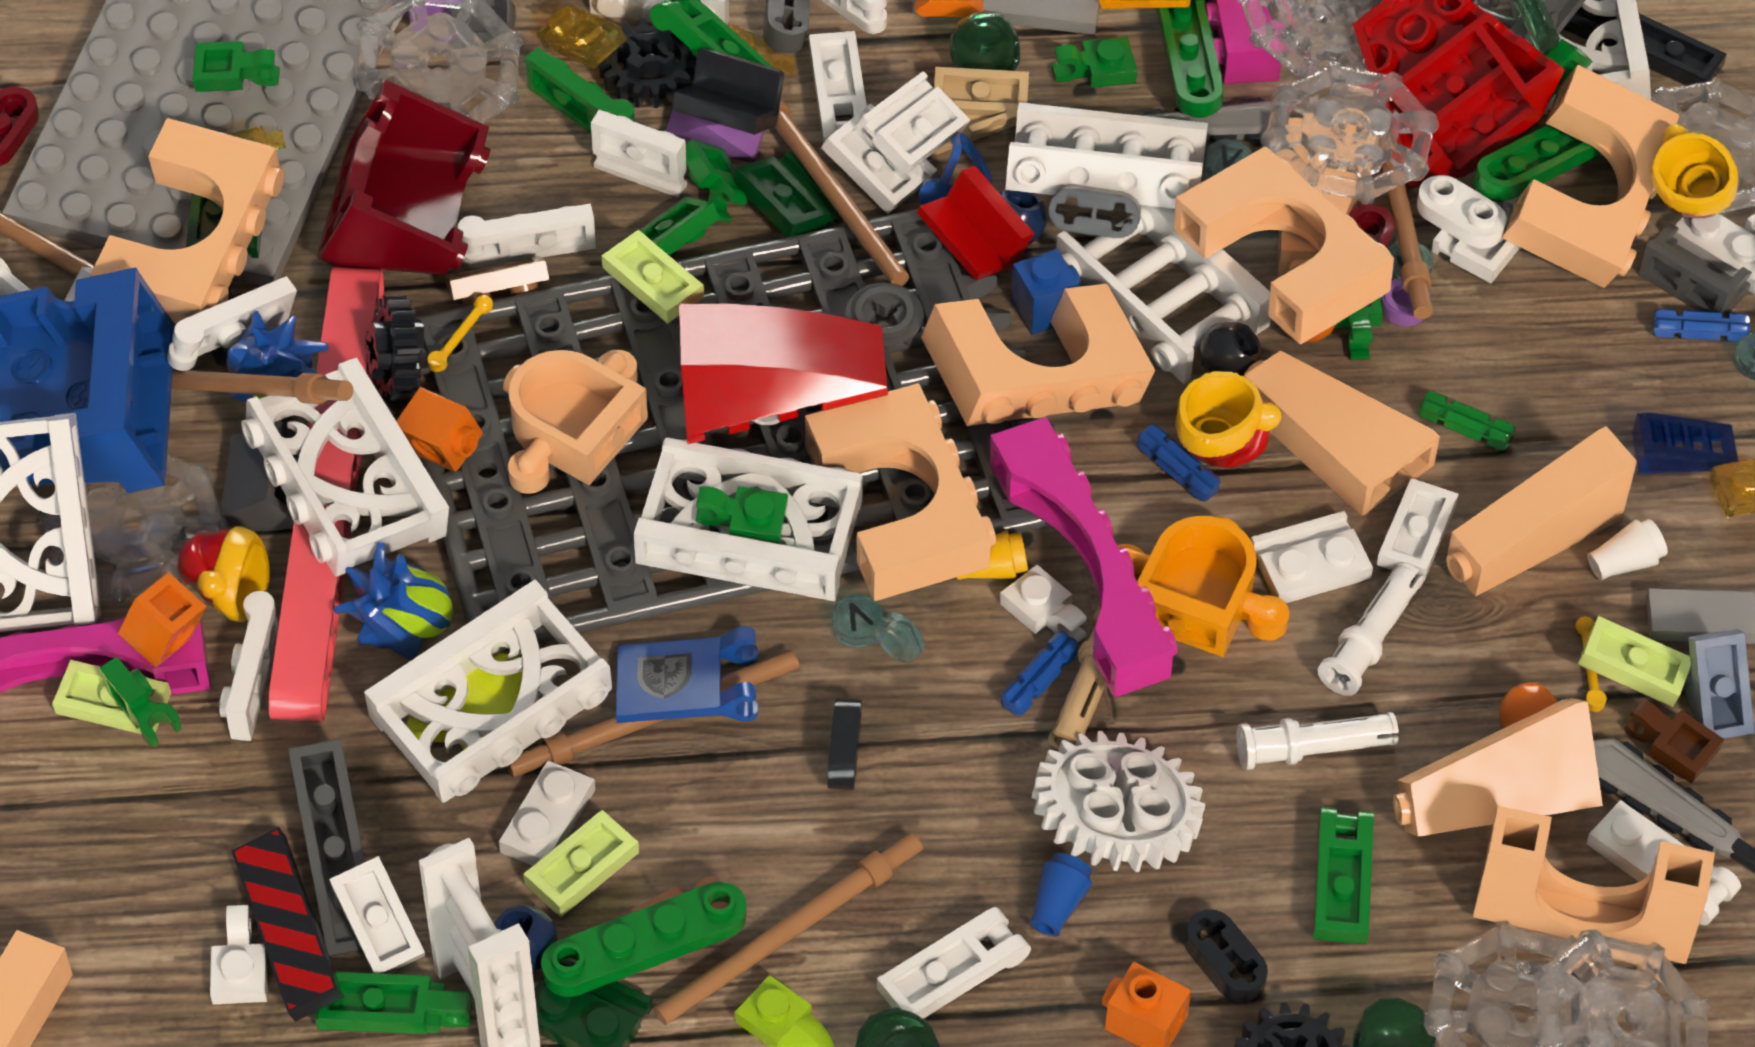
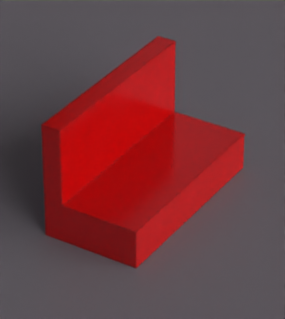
M976 166L961 170L946 197L921 205L916 212L976 281L1013 267V264L1019 261L1035 234Z

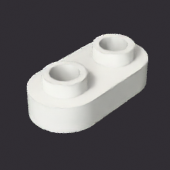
M1432 176L1420 185L1417 209L1424 219L1474 248H1490L1502 240L1507 217L1505 211L1497 203L1450 176Z

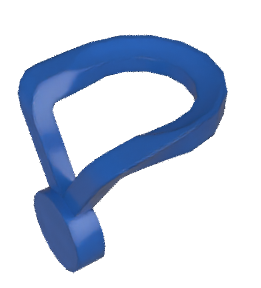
M959 132L952 137V153L941 178H930L921 184L919 188V201L921 205L948 195L953 184L948 183L957 165L962 148L979 171L992 183L991 174L986 162L965 134Z

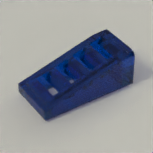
M1637 413L1632 437L1639 473L1738 471L1739 460L1732 425L1656 413ZM1682 441L1683 447L1675 446V442ZM1693 441H1701L1702 450L1694 449ZM1711 441H1721L1723 453L1713 452Z

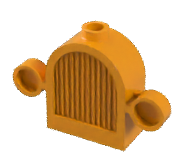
M1193 516L1179 520L1161 534L1151 555L1145 554L1139 547L1131 544L1117 545L1118 548L1125 547L1133 562L1134 577L1140 587L1146 586L1149 589L1155 603V615L1162 627L1168 626L1171 629L1176 641L1224 657L1243 619L1247 621L1251 634L1261 640H1276L1286 633L1290 615L1289 608L1278 597L1270 595L1261 596L1252 592L1257 560L1255 548L1246 533L1231 519L1222 516Z

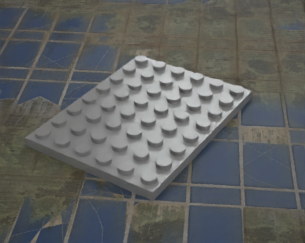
M106 0L2 214L12 217L36 232L102 248L109 235L159 249L176 250L186 248L192 193L156 184L148 158L166 119L170 118L276 148L280 168L284 170L283 186L277 197H271L265 209L266 219L261 234L259 258H252L251 254H247V261L243 272L239 276L234 275L233 279L263 286L280 279L393 25V17L401 0ZM243 41L246 52H253L259 49L275 50V66L280 67L278 85L261 86L251 80L244 79L243 90L195 91L192 77L196 43Z

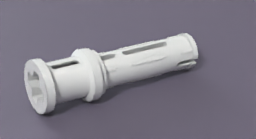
M1407 563L1396 564L1387 581L1372 600L1359 622L1344 629L1340 634L1338 648L1332 657L1323 659L1318 667V676L1329 689L1344 696H1352L1360 689L1362 685L1361 676L1368 666L1378 662L1382 656V642L1385 636L1392 629L1413 595L1424 582L1422 575H1418L1411 582L1419 572L1417 568Z
M1393 712L1308 724H1299L1296 720L1284 718L1278 725L1251 728L1247 723L1239 724L1236 730V742L1242 769L1248 771L1253 770L1255 764L1285 761L1287 765H1296L1306 755L1387 745L1396 746L1399 737L1392 735V733L1399 732L1397 720Z

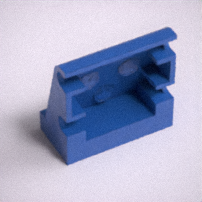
M136 267L76 280L74 301H63L56 298L47 286L0 296V422L76 413L85 483L119 482L127 493L165 486L173 368L167 361V353L171 342H173L172 335L176 326ZM50 433L7 437L16 448L20 459L40 448L51 445ZM0 449V465L4 473L11 466L6 455ZM34 473L27 477L30 485L35 484ZM44 478L39 482V484H54L48 478Z

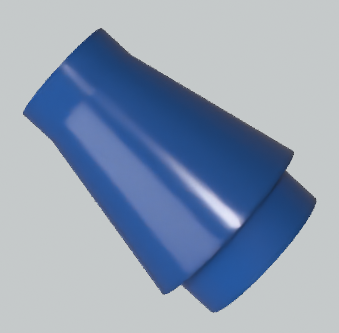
M1054 853L1049 862L1043 863L1034 913L1030 920V925L1035 930L1048 936H1059L1063 925L1092 887V882L1089 879L1092 868L1086 862L1070 854Z

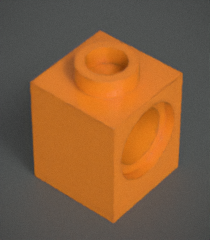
M422 387L418 389L396 420L417 456L455 473L465 459L474 453L479 439L483 435L482 430L467 407Z
M168 572L134 599L119 629L118 635L157 668L190 641L207 606Z

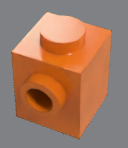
M1133 961L1123 979L1118 976L1112 979L1103 996L1102 1005L1107 1007L1105 1030L1139 1047H1170L1188 1017L1191 990Z

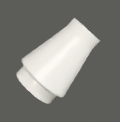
M1651 519L1643 522L1634 520L1598 549L1588 553L1587 558L1593 573L1602 581L1610 576L1657 566L1659 559L1666 556L1668 551L1662 533Z

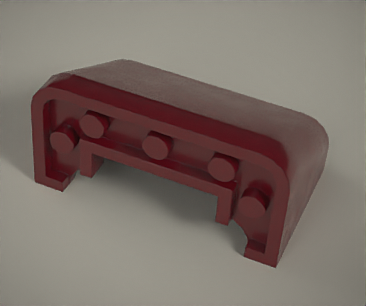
M385 79L356 127L347 146L317 258L338 267L375 268L387 271L436 275L446 274L449 268L457 270L465 257L468 243L462 241L464 232L456 228V223L467 180L472 172L480 174L489 158L491 149L485 146L489 126Z

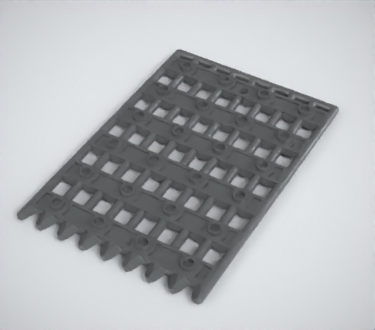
M918 209L868 220L880 237L892 234L898 250L897 253L893 254L908 273V280L912 288L908 290L918 297L924 311L923 321L925 326H922V332L917 333L913 337L910 346L904 343L899 344L893 352L884 347L888 392L917 383L924 387L944 382L935 364L896 373L889 353L925 346L921 337L935 304L979 299L997 288V275L995 274L976 281L968 271H960L958 265L961 263L916 213ZM847 224L676 261L694 277L706 274L711 293L704 294V298L696 304L771 306L769 303L770 299L812 291L818 309L811 310L810 312L830 314L844 318L849 299L858 290L865 287L863 279L884 275L872 258L855 260L850 243L859 240ZM799 254L805 270L804 273L762 281L756 263ZM607 275L492 300V310L487 314H482L475 324L517 315L522 330L521 334L477 343L473 328L471 327L447 357L448 366L444 371H431L428 367V361L427 367L421 369V375L433 374L437 392L434 393L467 407L483 432L476 450L465 459L456 473L452 471L445 472V468L421 458L423 466L449 506L446 537H443L467 624L534 579L548 593V599L551 602V596L599 586L605 607L564 616L579 634L772 590L701 576L704 585L657 595L651 574L666 571L667 569L635 563L634 531L638 518H641L642 513L632 515L626 494L650 489L657 467L620 475L614 457L590 485L564 472L569 487L522 497L521 492H518L511 486L508 473L510 455L505 438L515 435L512 429L511 417L499 419L494 403L495 399L509 396L503 390V383L506 377L488 381L483 366L484 361L526 352L529 353L530 358L554 350H568L582 354L579 341L624 332L629 347L627 352L636 359L640 385L646 388L647 407L653 427L639 429L617 454L660 445L662 451L665 438L687 439L680 338L675 322L672 320L667 324L613 276ZM612 294L617 313L572 322L567 304ZM474 304L416 316V320H421L424 325L427 357L431 352L442 349L475 308ZM984 308L996 333L1007 329L1011 325L1010 311ZM1006 346L1014 354L1025 360V349L1017 346ZM595 357L592 359L598 362L600 357ZM417 378L418 389H419V388L422 387V386H421V383H420V379ZM954 400L938 404L942 424L957 420L961 421L967 440L955 442L959 460L975 459L982 479L973 480L972 482L975 486L978 500L989 497L996 518L990 519L995 534L1007 529L1009 534L1051 526L1033 513L1009 503L990 467L991 435L1032 421H1017L1016 419L999 424L987 423L967 426ZM817 404L798 409L797 418L781 421L774 425H760L754 421H749L750 425L756 424L762 444L741 449L747 450L750 453L775 458H793L799 462L813 465L805 446V415H808L807 412L822 408ZM727 427L704 432L705 440L700 441V443L715 446L711 434L726 431ZM548 464L549 470L557 468L551 464ZM485 468H492L497 472L491 478H483L479 475V472ZM877 468L861 472L859 474L863 476V483L879 480L885 501L861 506L854 528L891 519L894 522L913 516L923 510L935 495L922 479L901 469ZM677 477L672 483L674 490L683 498L690 501L694 500L695 498L688 492L687 479ZM689 480L691 483L696 484V485H697V484H702V483H704V482ZM465 488L471 509L456 511L451 491ZM809 502V504L814 507L824 506L822 504ZM825 505V512L822 516L814 520H807V522L821 523L828 521L838 514L839 508ZM575 506L580 527L533 537L528 516ZM672 506L663 508L660 522L671 523L681 511ZM709 526V530H707L720 533L715 526ZM476 528L482 549L468 551L462 531ZM834 534L812 537L814 551L829 553ZM851 540L841 574L860 570L856 562L857 550L854 549ZM587 546L593 567L545 577L539 556ZM488 568L493 589L479 592L474 571ZM543 625L534 630L538 643L555 639Z

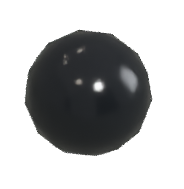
M1235 320L1214 324L1204 334L1199 347L1202 366L1208 373L1222 371L1238 373L1240 376H1244L1247 369L1260 360L1262 354L1259 339L1248 325Z

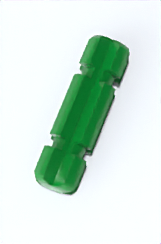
M1428 391L1424 396L1419 409L1421 418L1435 424L1441 420L1444 422L1443 427L1479 442L1482 438L1488 440L1486 445L1501 451H1506L1510 446L1516 428L1513 423L1498 417L1496 421L1490 420L1491 414L1457 400H1453L1452 404L1446 402L1448 397L1435 391Z

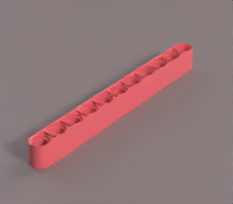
M332 268L321 343H327L328 350L319 352L316 369L319 374L326 375L338 370L339 363L357 357L369 377L365 334L366 331L371 330V321H375L374 311L378 309V299H382V296H384V274L382 269ZM330 401L314 407V409L322 415L337 401ZM309 422L308 427L310 430L313 427V424ZM338 428L337 431H338L339 433H341L342 435H344V434L341 432L340 428ZM351 428L345 437L355 440L361 438L362 435L358 428ZM328 440L318 458L314 476L337 487L357 492L362 455L345 452ZM346 520L336 521L334 525L340 535L350 539L351 524ZM294 522L269 687L270 720L324 722L340 613L336 614L333 608L342 603L345 574L335 577L326 562L319 563L310 546V535L303 523L297 525Z

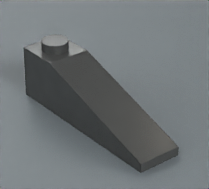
M341 738L289 748L288 752L328 954L330 957L360 952L362 951L329 881L330 878L365 863Z

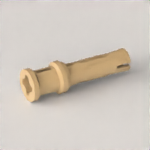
M1100 607L1095 610L1093 615L1095 626L1099 617ZM1095 626L1089 640L1084 641L1080 645L1078 657L1081 665L1066 696L1055 726L1048 736L1050 744L1058 750L1062 740L1075 745L1078 734L1082 733L1085 735L1106 686V682L1093 660Z

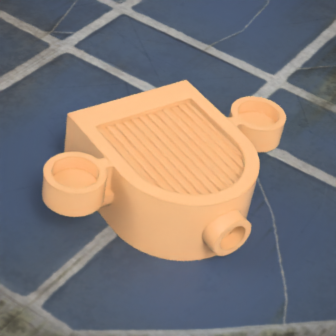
M554 350L533 356L521 366L516 365L508 372L503 383V390L509 394L513 433L518 442L525 448V450L516 452L508 462L509 481L515 490L525 494H532L544 489L550 477L548 464L590 485L648 419L647 393L645 387L637 384V362L632 354L624 350H611L604 353L597 362L578 352Z

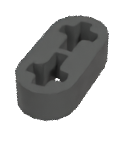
M810 0L766 1L763 38L769 47L783 53H794L802 49L809 27Z

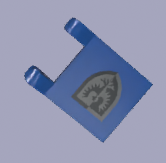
M742 626L729 631L721 637L618 645L617 723L723 715L738 721L754 720L758 716V703L754 701L756 699L755 686L750 682H742L721 692V658L740 665H750L756 662L758 648L756 645H753L756 642L755 630L750 626Z

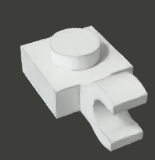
M1034 566L1000 592V605L1035 635L1047 626L1054 633L1065 632L1069 637H1073L1077 643L1086 637V632L1079 626L1087 621V617L1078 607L1072 605L1073 594L1040 566Z
M249 905L227 906V945L211 946L210 997L212 1004L267 1002L268 955L264 943L252 944V918H249Z

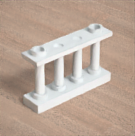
M1019 102L1015 142H1010L1005 190L1054 195L1059 188L1066 185H1081L1129 193L1138 200L1140 205L1175 209L1176 197L1201 183L1208 123Z
M1140 205L1141 219L1138 227L1131 235L1125 238L1098 236L1086 245L1081 246L1065 230L1057 235L1056 249L1060 252L1067 266L1072 264L1076 268L1082 286L1107 283L1141 345L1153 356L1155 362L1162 370L1171 372L1183 384L1191 380L1194 349L1200 346L1204 334L1214 324L1235 320L1248 325L1255 335L1271 325V318L1268 316L1270 291L1223 249L1204 259L1174 232L1175 209ZM1128 213L1125 219H1133V214ZM1125 219L1116 224L1115 226L1122 227ZM1138 233L1146 235L1158 246V248L1115 276L1098 261L1099 258ZM1170 262L1178 264L1190 275L1189 278L1148 305H1145L1129 290ZM1202 292L1210 293L1223 305V307L1181 335H1178L1162 320V318Z
M470 838L456 844H445L437 847L427 857L419 860L436 975L441 980L459 971L475 999L481 1047H541L530 946L527 936L519 923L505 930L496 929L481 903L475 848Z

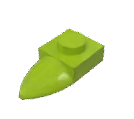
M771 975L735 1011V1023L768 1047H835L832 1038L824 1026L812 1015V1005Z

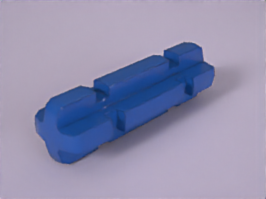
M1659 308L1655 310L1653 315L1652 330L1653 335L1656 337L1674 338V333H1678L1681 339L1720 341V336H1726V341L1744 342L1749 336L1750 319L1746 313L1728 312V317H1722V312L1682 310V314H1676V309Z
M1150 424L1145 430L1141 431L1138 436V448L1150 458L1156 456L1155 463L1182 486L1185 487L1189 484L1190 488L1188 491L1197 499L1206 502L1218 492L1221 482L1219 477L1206 467L1201 469L1202 463L1191 456L1174 439L1168 441L1169 435L1159 426Z
M1063 631L1057 632L1046 643L1048 649H1041L1016 676L1019 681H1012L1002 691L1000 703L1004 709L1009 710L1015 716L1022 715L1033 704L1031 699L1038 698L1063 671L1060 666H1067L1077 655L1078 643L1073 637H1069Z

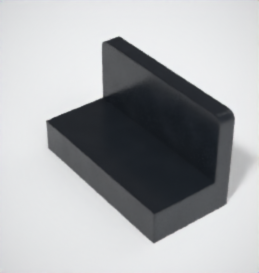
M702 48L697 52L693 84L674 92L672 110L753 135L777 125L784 72L780 69L710 48Z

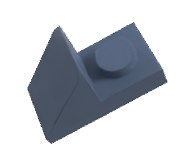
M1733 629L1688 637L1692 677L1686 678L1683 691L1693 718L1722 738L1754 734L1745 632Z

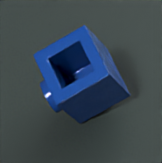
M1058 249L1013 264L1011 301L1031 335L1054 328L1050 321L1064 289L1081 287L1080 276L1072 264L1067 266Z

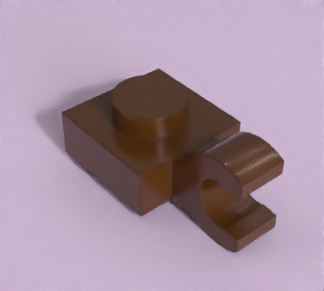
M1642 699L1631 711L1630 716L1633 718L1624 728L1627 733L1637 740L1653 742L1648 754L1691 784L1719 752L1725 740L1684 711L1680 710L1672 720L1653 703Z

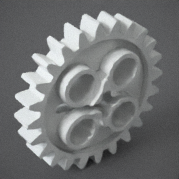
M1098 731L1095 742H1091L1081 733L1078 734L1075 745L1062 740L1058 752L1054 750L1047 752L1045 763L1040 762L1032 798L1036 799L1034 814L1044 816L1041 825L1042 829H1057L1054 839L1056 844H1063L1069 841L1073 843L1072 856H1078L1087 851L1091 853V865L1096 866L1102 858L1110 860L1113 871H1118L1121 861L1128 862L1135 872H1139L1144 860L1153 868L1160 869L1163 857L1175 863L1180 851H1190L1193 839H1197L1203 821L1202 816L1205 803L1200 802L1203 790L1201 787L1192 786L1195 776L1193 772H1179L1182 762L1180 758L1168 761L1162 758L1165 750L1164 747L1160 746L1153 751L1145 749V738L1141 737L1132 745L1127 743L1126 736L1122 732H1119L1116 741H1109L1103 731Z

